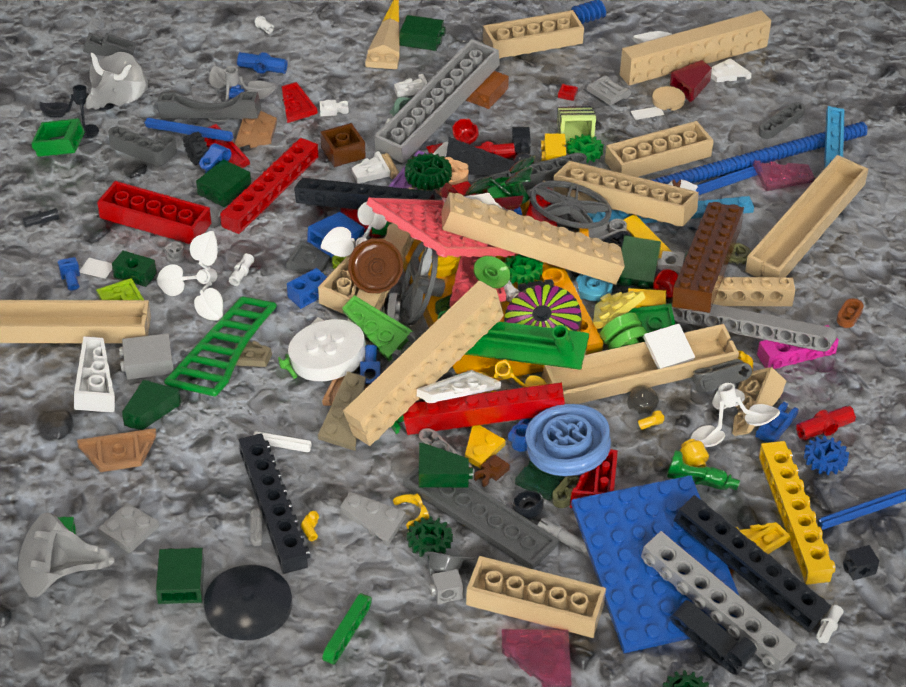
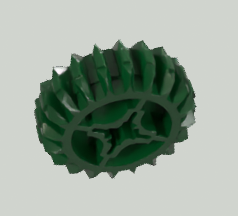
M424 152L423 155L418 154L417 157L412 156L405 165V178L412 188L417 187V190L433 191L436 189L439 191L440 187L443 188L452 177V167L449 160L445 159V156L440 157L439 154L434 155L432 152L430 154Z

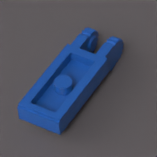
M783 402L777 408L780 410V414L769 423L761 425L755 437L767 443L776 442L796 418L799 409L794 407L787 414L785 411L787 410L788 403Z

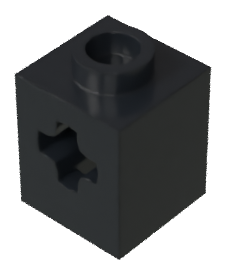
M867 545L846 551L843 568L854 581L875 575L880 560L871 546Z

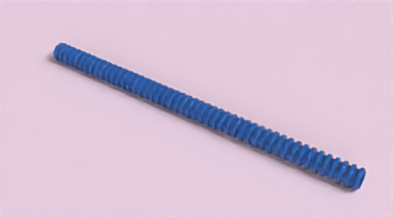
M861 121L844 126V141L866 136L868 132L867 125ZM825 132L741 154L726 160L712 162V164L694 167L679 173L661 176L660 178L651 179V181L669 184L672 180H675L677 183L681 179L694 184L710 178L723 176L724 174L737 172L754 165L766 164L771 161L802 154L803 152L825 147Z

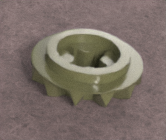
M736 243L729 260L730 264L736 263L738 265L741 263L745 265L747 256L751 253L750 248L744 244Z

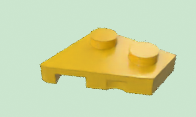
M481 425L472 426L465 457L469 458L470 463L481 469V465L494 454L496 455L505 446L506 440Z
M777 522L765 525H750V529L739 530L767 554L789 542L791 537Z

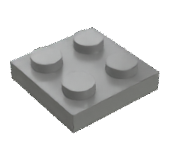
M126 503L101 525L98 531L106 539L125 551L132 553L159 528V522L131 504Z

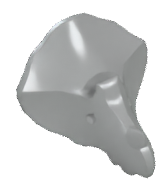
M43 513L31 526L22 544L18 562L20 582L29 597L37 598L57 579L78 571L99 570L110 567L114 563V557L107 550L82 541L76 534L69 531L54 514Z

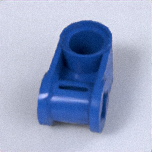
M216 143L212 144L199 162L200 167L205 169V173H207L223 159L229 161L231 150Z

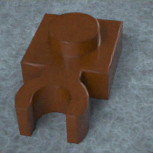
M494 454L481 465V470L475 472L474 481L483 478L482 486L485 487L489 484L491 478L497 481L510 470V464Z

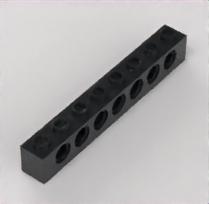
M303 177L294 187L296 203L358 210L363 203L367 202L368 198L435 200L434 191Z
M262 433L238 439L240 455L259 508L262 511V516L282 573L286 574L308 568L309 548L303 545L304 536L302 530L298 531L297 529L299 524L296 514L292 515L291 513L293 511L290 499H286L287 490L285 484L281 485L280 483L282 481L279 469H275L276 461L274 455L269 453L271 452L269 441L264 440Z
M693 495L679 509L673 520L808 632L815 628L831 608V605L824 598L817 595L805 583L801 582L788 569L774 560L771 555H768L755 542L748 539L739 529L732 526L696 495Z

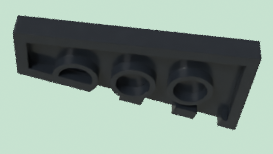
M449 137L446 157L466 163L469 170L468 175L489 176L508 171L515 164V161L473 147Z

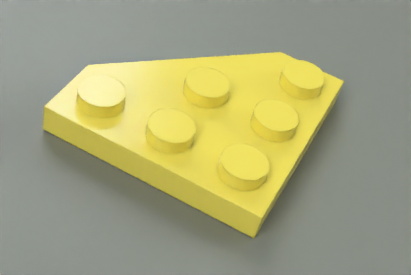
M630 291L623 294L619 292L614 295L608 293L600 298L601 301L595 305L593 323L596 329L603 328L610 321L626 314L646 298L643 291Z

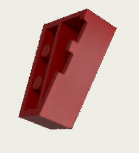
M610 449L608 456L599 466L580 476L577 486L571 492V501L572 499L614 491L618 450Z

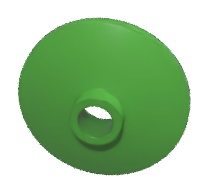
M484 256L479 258L474 264L473 270L478 281L480 280L492 288L504 287L510 279L508 267L498 258Z

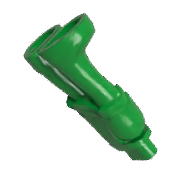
M677 450L674 452L667 478L671 479L691 475L696 485L709 486L720 490H727L728 488L737 490L740 480L731 478L732 474L727 475L721 469L708 466L694 467L684 463L682 452Z

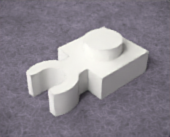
M336 100L319 101L321 116H336L337 112L342 114L349 113L348 101H341L339 103H336Z

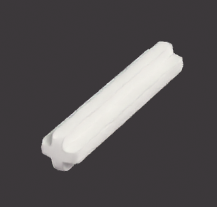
M255 431L253 434L262 433L264 440H268L270 446L302 452H310L312 447L310 440Z

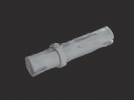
M545 518L541 519L542 522L538 524L540 528L559 539L565 545L589 557L583 539L566 531L561 525L557 526Z

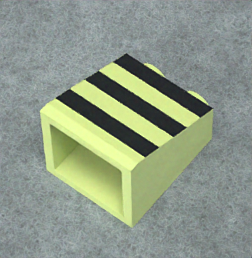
M591 106L557 107L558 134H565V145H567V141H570V138L575 139V135L581 137V134H584V136L590 134L592 138L594 137L596 115Z

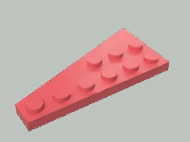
M461 256L455 284L452 289V296L450 297V307L478 282L473 268L475 262L481 257ZM504 287L494 288L497 290L500 302L506 301Z

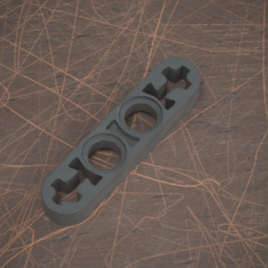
M793 102L760 125L759 136L764 139H770L804 115L805 105L801 102Z

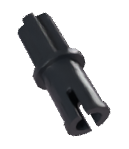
M57 208L44 212L38 211V214L24 217L22 221L25 227L41 223L44 225L46 222L60 218Z

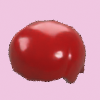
M460 119L452 126L454 139L470 145L479 136L477 125L473 124L470 119Z
M663 269L654 278L653 289L666 291V299H672L678 274L671 269Z

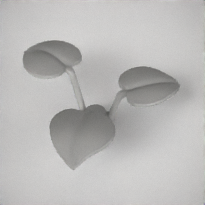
M214 65L209 75V83L212 87L220 89L226 86L225 101L229 99L230 86H236L239 81L243 88L248 90L247 92H258L259 99L269 96L276 88L275 84L265 81H251L246 86L242 76L238 75V68L235 66L221 69ZM207 118V119L210 120V121H213V122H223V121H226V120H228V119H230V118H222V119Z

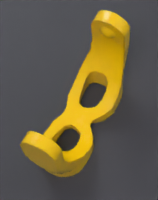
M418 493L414 495L405 494L393 499L394 505L409 502L421 509L419 516L406 524L407 529H409V526H414V521L420 523L422 517L425 520L429 519L428 511Z

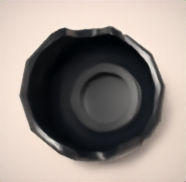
M523 491L512 500L514 511L526 519L537 517L541 514L544 507L542 494L535 491Z

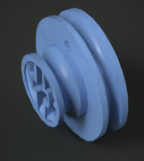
M579 404L558 405L542 411L531 420L525 434L527 452L531 462L540 470L560 477L581 476L585 472L596 468L606 459L611 448L610 429L606 418L597 410Z

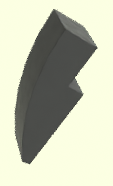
M89 32L83 52L101 56H110L117 52H126L133 55L137 43L109 33L102 37Z

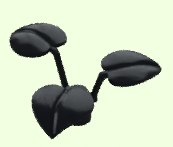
M75 85L73 87V94H71L69 105L63 102H40V109L43 114L53 118L65 116L66 112H70L73 101L76 102L77 105H80L82 126L85 131L82 138H93L99 134V128L96 125H85L83 105L89 94L85 85ZM107 103L103 108L100 107L96 110H109L115 104Z

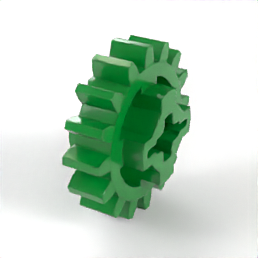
M581 134V137L575 135V139L570 138V141H567L566 153H569V155L583 153L587 157L586 163H589V160L595 162V158L600 159V156H603L604 144L601 143V140H597L596 136L592 138L590 134L587 136Z
M520 254L511 256V259L506 258V262H504L510 271L512 284L517 282L518 285L521 283H526L527 285L528 282L540 280V276L543 273V262Z

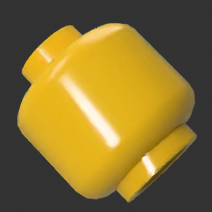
M690 439L681 445L680 451L683 454L684 463L694 467L706 466L709 453L701 441Z

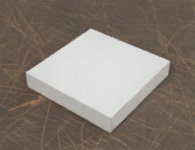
M680 324L650 332L643 336L658 369L689 362L695 358Z

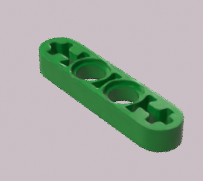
M363 593L357 596L323 652V661L333 665L336 664L369 611L372 597Z

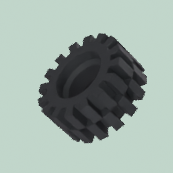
M194 132L184 136L183 142L185 143L184 147L186 148L185 151L188 154V158L190 157V161L194 165H198L209 148L206 146L207 143L204 141L202 134Z

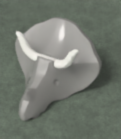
M117 52L98 61L96 55L91 53L93 65L90 68L89 76L92 88L85 102L87 109L103 108L107 103L122 105L135 102L145 93L148 81L143 68L133 55L126 52Z

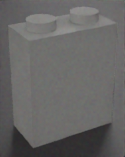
M169 333L122 339L123 347H119L120 357L121 359L124 358V360L120 362L121 370L126 372L127 380L168 375L173 371Z

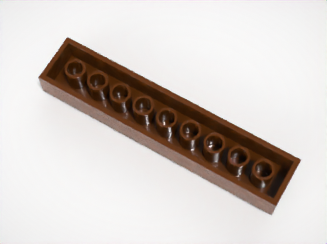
M720 202L708 203L674 285L672 307L707 313L711 312L742 228L744 207H739L735 204L724 205Z

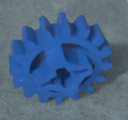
M823 436L822 440L815 437V441L809 440V444L805 446L804 459H807L806 465H812L811 470L818 469L819 474L823 471L827 475L831 471L837 474L838 470L843 471L844 467L847 466L849 452H846V446H841V441L834 442L833 437L830 440H827L826 436Z

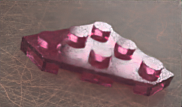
M502 629V653L506 657H511L515 660L518 666L528 675L536 677L542 682L543 687L572 686L568 630Z

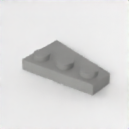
M349 492L340 506L343 514L358 525H363L374 537L378 536L387 547L406 518L405 511Z

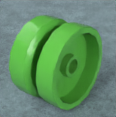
M627 313L616 317L606 324L600 332V337L608 346V350L645 342L643 336L647 334V331L644 327H641L642 323L635 313Z

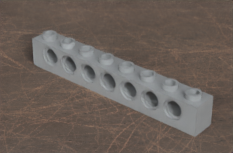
M662 531L644 546L641 558L646 565L658 571L664 580L671 582L682 595H686L693 601L694 605L710 615V618L715 623L723 626L733 638L739 640L741 637H746L750 639L757 647L755 654L767 667L777 672L793 655L797 647L793 640ZM764 643H768V644H770L772 647H768V646H766Z

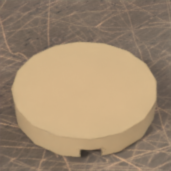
M660 87L653 92L652 102L659 109H671V111H674L684 105L685 95L680 89L675 87Z

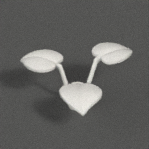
M367 202L360 206L357 213L359 221L363 225H369L365 234L355 241L354 238H351V232L347 228L336 227L324 237L321 249L338 257H347L358 244L367 240L366 237L372 227L380 230L385 226L387 220H385L383 215L373 212V209L366 205Z
M209 231L195 237L190 245L191 256L193 259L199 260V265L204 269L199 270L195 276L183 277V269L180 266L168 265L159 272L157 284L164 293L170 296L182 293L185 287L183 280L197 279L200 283L206 284L200 290L201 295L197 296L194 300L195 309L200 316L206 319L220 320L223 317L222 296L218 290L208 288L217 280V272L210 268L209 265L215 262L218 253L214 231Z
M724 383L719 386V390L712 400L713 407L720 409L718 426H702L694 431L691 439L701 441L705 447L719 444L725 438V433L720 430L722 428L723 409L727 407L731 408L739 405L743 412L747 414L745 421L754 426L769 423L780 414V410L765 404L753 405L747 410L742 403L745 400L744 393L735 389L734 384Z

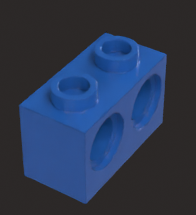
M315 268L288 282V298L300 309L319 300L318 287L327 276L318 268Z

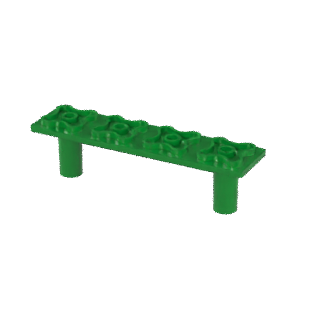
M442 311V312L438 315V319H439L443 314H445L447 311ZM497 322L464 355L507 359L510 361L581 370L589 333L571 331L564 325L547 328Z

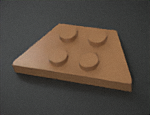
M260 111L258 118H243L235 145L240 149V147L247 145L250 148H254L259 145L271 144L277 125V118Z
M156 428L79 439L77 443L78 448L99 472L142 466L157 434Z

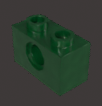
M124 250L121 251L112 263L114 278L120 280L132 278L135 284L147 287L157 274L154 259Z

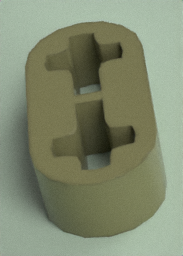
M576 475L567 476L557 486L552 495V503L555 507L567 508L570 505L571 492L577 486L580 477Z

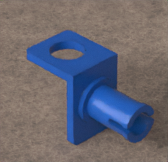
M76 258L58 260L61 279H66L68 290H77L80 287L77 276H80Z
M366 345L365 362H360V375L365 376V372H376V376L373 379L366 378L365 384H371L380 376L381 366L380 362H377V346Z

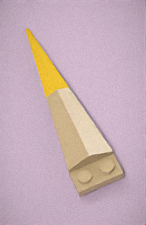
M393 0L368 49L365 67L398 69L400 57L399 0Z

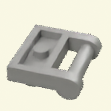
M607 75L587 85L588 92L610 106L623 98L627 99L631 94V90L616 84Z

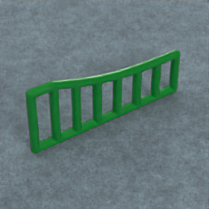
M241 296L164 380V384L216 397L229 383L238 359L247 343L276 309L277 304L271 301ZM247 304L266 309L262 313L240 308ZM235 315L255 319V322L250 325L231 321L230 319ZM223 327L247 332L241 337L219 331ZM214 338L238 343L236 349L208 343ZM204 350L231 356L229 362L198 356V354ZM194 362L225 369V373L222 376L187 368V366ZM182 374L218 383L214 388L179 381L176 378Z

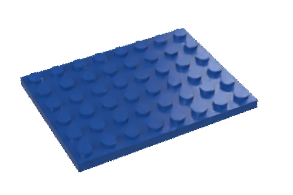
M691 475L572 499L571 506L599 586L606 588L605 603L623 654L690 639L672 623L670 616L685 600L692 603L693 601L686 595H682L671 582L664 580L658 571L646 565L641 558L644 546L660 531L739 595L727 564L673 521L679 509L693 495H696L701 500ZM700 609V610L703 611L708 617H710V615H708L704 610Z

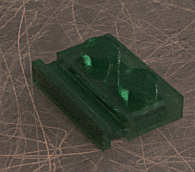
M530 460L529 464L515 478V485L525 490L541 493L544 499L551 501L553 491L565 477L546 473L537 468Z

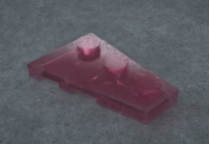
M754 160L753 163L765 191L811 183L815 179L808 164L787 163L786 165H780L776 162L768 164Z

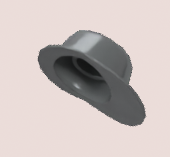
M424 552L425 555L429 556V574L431 576L435 573L454 569L459 571L463 560H475V558L456 557L436 552Z

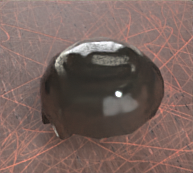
M645 385L634 388L627 399L628 408L630 410L632 408L636 409L639 414L651 413L656 410L659 403L657 393Z

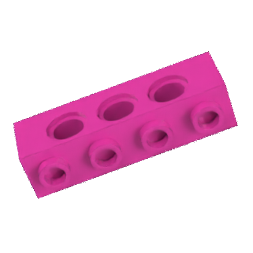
M836 338L831 348L825 352L764 340L759 342L757 356L765 368L772 367L773 369H778L836 354L839 339Z

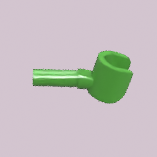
M285 354V360L278 357L280 368L287 369L294 379L297 378V374L292 369L289 355Z

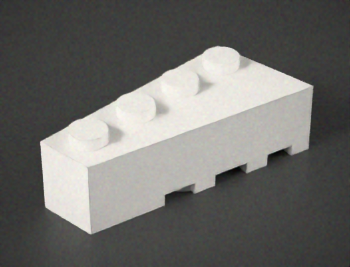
M83 337L74 391V409L114 412L115 395L107 363L104 339Z

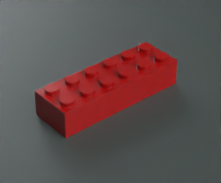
M114 181L97 201L101 219L187 244H191L195 237L204 234L212 224L210 207Z

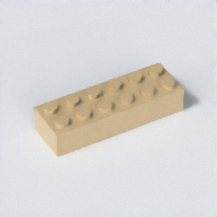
M573 10L483 26V43L499 50V59L583 44L584 27Z
M697 121L606 145L605 163L614 172L639 177L711 157L714 140Z
M479 556L467 587L466 605L594 638L605 602L606 588Z

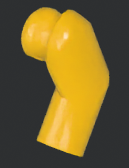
M310 511L301 523V528L309 541H314L318 538V534L314 529L319 519V514L316 511Z

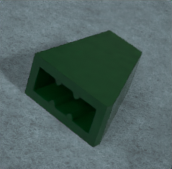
M143 380L122 411L124 426L144 430L181 404L179 389Z
M419 443V487L469 488V479H473V467H469V458L426 443Z

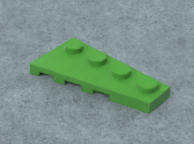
M355 295L342 308L343 313L361 328L363 334L373 345L377 346V349L388 361L393 358L392 353L396 349L400 350L409 341L407 336L410 332H413V330Z

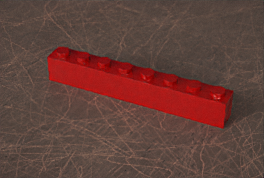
M560 382L467 395L435 403L416 402L403 414L407 435L419 434L421 430L427 428L441 431L534 418L548 408L565 404L563 385Z

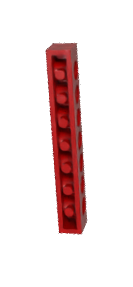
M299 138L282 156L274 161L226 209L222 210L220 213L221 226L240 234L319 158L318 144L304 138Z

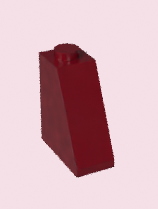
M703 60L673 71L671 72L670 86L680 89L684 93L685 98L692 102L710 82L712 67Z

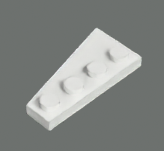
M470 370L418 388L417 397L424 399L427 403H435L437 401L498 390L501 388V381Z

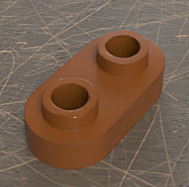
M854 298L846 300L838 312L837 323L844 328L853 327L863 312V303Z

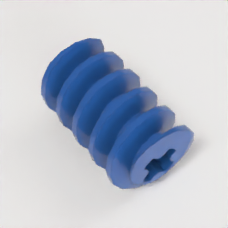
M601 0L579 4L571 9L575 12L581 24L606 17V8Z

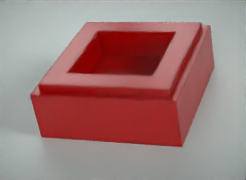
M562 84L558 92V98L574 101L578 87Z

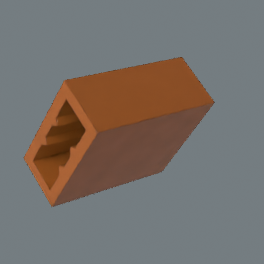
M493 71L465 101L490 109L508 90L509 76Z

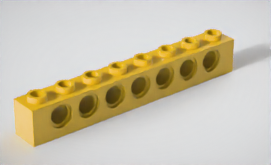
M785 441L762 443L759 459L784 528L791 535L790 544L806 585L831 582L832 574L835 572V563L833 560H830L828 545L822 539L821 527L817 526L816 514L810 508V499L808 495H805L803 480L799 479L797 465L792 461V452L787 448Z

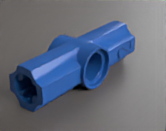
M239 52L237 66L254 69L260 74L266 71L285 74L288 60L271 57L265 52L259 55Z

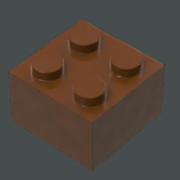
M352 123L320 131L321 149L333 167L366 158L365 141Z

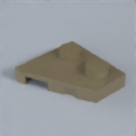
M249 341L240 355L236 366L267 367L272 356L271 348L260 345L256 341Z

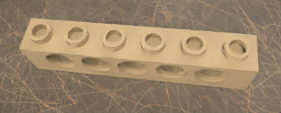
M723 277L714 304L721 306L792 307L795 295L793 278Z

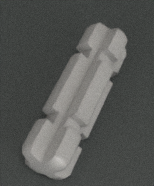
M253 509L251 511V544L253 546H261L263 543L262 511L260 509Z

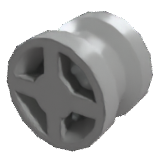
M173 241L165 246L166 259L169 263L180 264L184 261L185 255L182 243Z

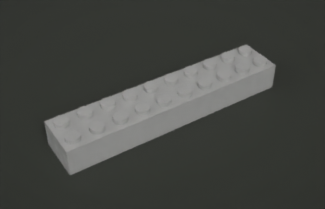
M471 39L374 136L376 151H379L381 154L388 153L392 159L404 163L500 65L499 50Z

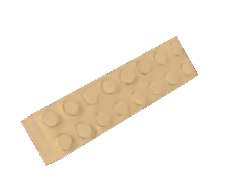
M573 161L567 162L554 175V181L576 183L597 192L607 200L612 210L639 215L642 218L655 219L658 222L671 223L675 226H684L697 212L699 192ZM554 187V191L562 195H566L569 189ZM572 189L570 196L575 197L576 190ZM579 191L578 200L598 202L591 196Z

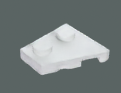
M731 58L712 67L711 79L715 82L737 81V77H745L746 80L751 79V72Z
M424 74L418 75L419 79L412 81V78L394 84L397 97L407 98L416 95L427 84Z
M378 151L374 153L372 159L366 158L362 163L352 167V175L357 183H365L389 177L390 170Z

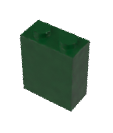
M407 15L399 32V46L437 51L438 46L442 44V36L446 34L444 20Z
M223 159L196 180L197 193L201 197L225 208L251 185V174L249 171Z
M624 236L622 256L625 268L617 283H620L622 286L634 285L640 289H653L661 241Z
M203 548L159 549L156 583L158 604L202 603L204 578Z

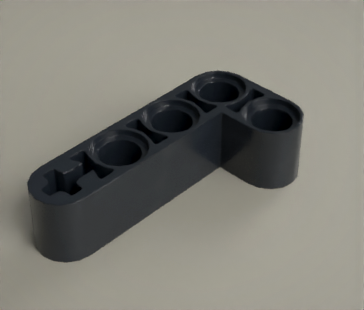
M685 600L670 616L672 623L734 675H738L757 652L756 645L750 639L741 637L738 641L735 640L688 600Z

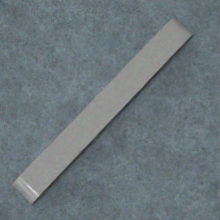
M713 304L710 313L672 307L674 320L677 322L706 328L724 324L730 333L817 351H828L837 338V333L830 327Z

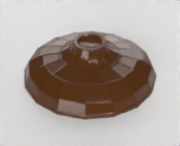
M372 238L363 241L353 250L349 258L348 271L351 280L359 289L367 293L380 294L389 291L398 283L403 272V260L401 253L394 244L384 239Z

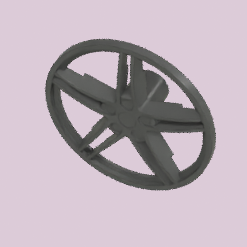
M541 182L533 187L530 194V201L533 207L543 216L557 222L559 227H569L570 229L573 227L596 228L605 225L610 220L612 214L611 206L605 198L585 186L572 182ZM562 187L569 189L565 197L548 188ZM572 189L576 190L575 197L570 196ZM579 191L591 196L598 202L578 200ZM536 194L544 197V200L552 203V205L543 209L536 201ZM605 212V217L599 222H593L587 214Z
M421 242L415 249L402 283L400 317L406 325L416 324L422 317L430 297L440 298L445 289V280L436 277L438 254H436V250L424 246V242ZM424 250L423 255H422V257H421V260H420V262H419L418 257H419V255L421 254V252ZM432 263L431 276H429L428 273ZM412 276L413 283L408 287L410 277ZM409 304H410V312H409L410 319L408 318L407 311H406V308H407V306H408Z

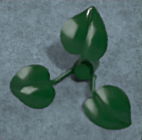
M535 155L520 160L510 168L509 172L511 174L516 173L505 182L506 185L515 184L510 188L511 192L494 179H491L490 176L474 182L466 191L465 196L477 193L486 188L490 183H493L509 197L523 195L522 204L526 203L530 197L522 182H531L533 169L529 166L534 161Z

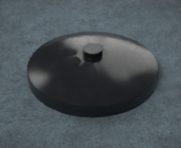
M242 565L224 571L210 583L204 596V610L209 624L221 635L235 640H256L274 633L286 622L292 609V594L287 581L273 569L260 565Z

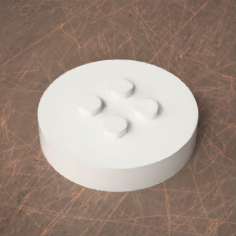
M339 319L324 320L311 324L299 331L289 344L288 354L293 370L302 378L312 381H329L341 378L346 375L347 371L353 372L360 366V362H363L365 359L366 341L363 331L356 324Z

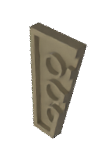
M346 372L319 431L318 440L356 451L357 438L353 436L343 410L365 390V376Z

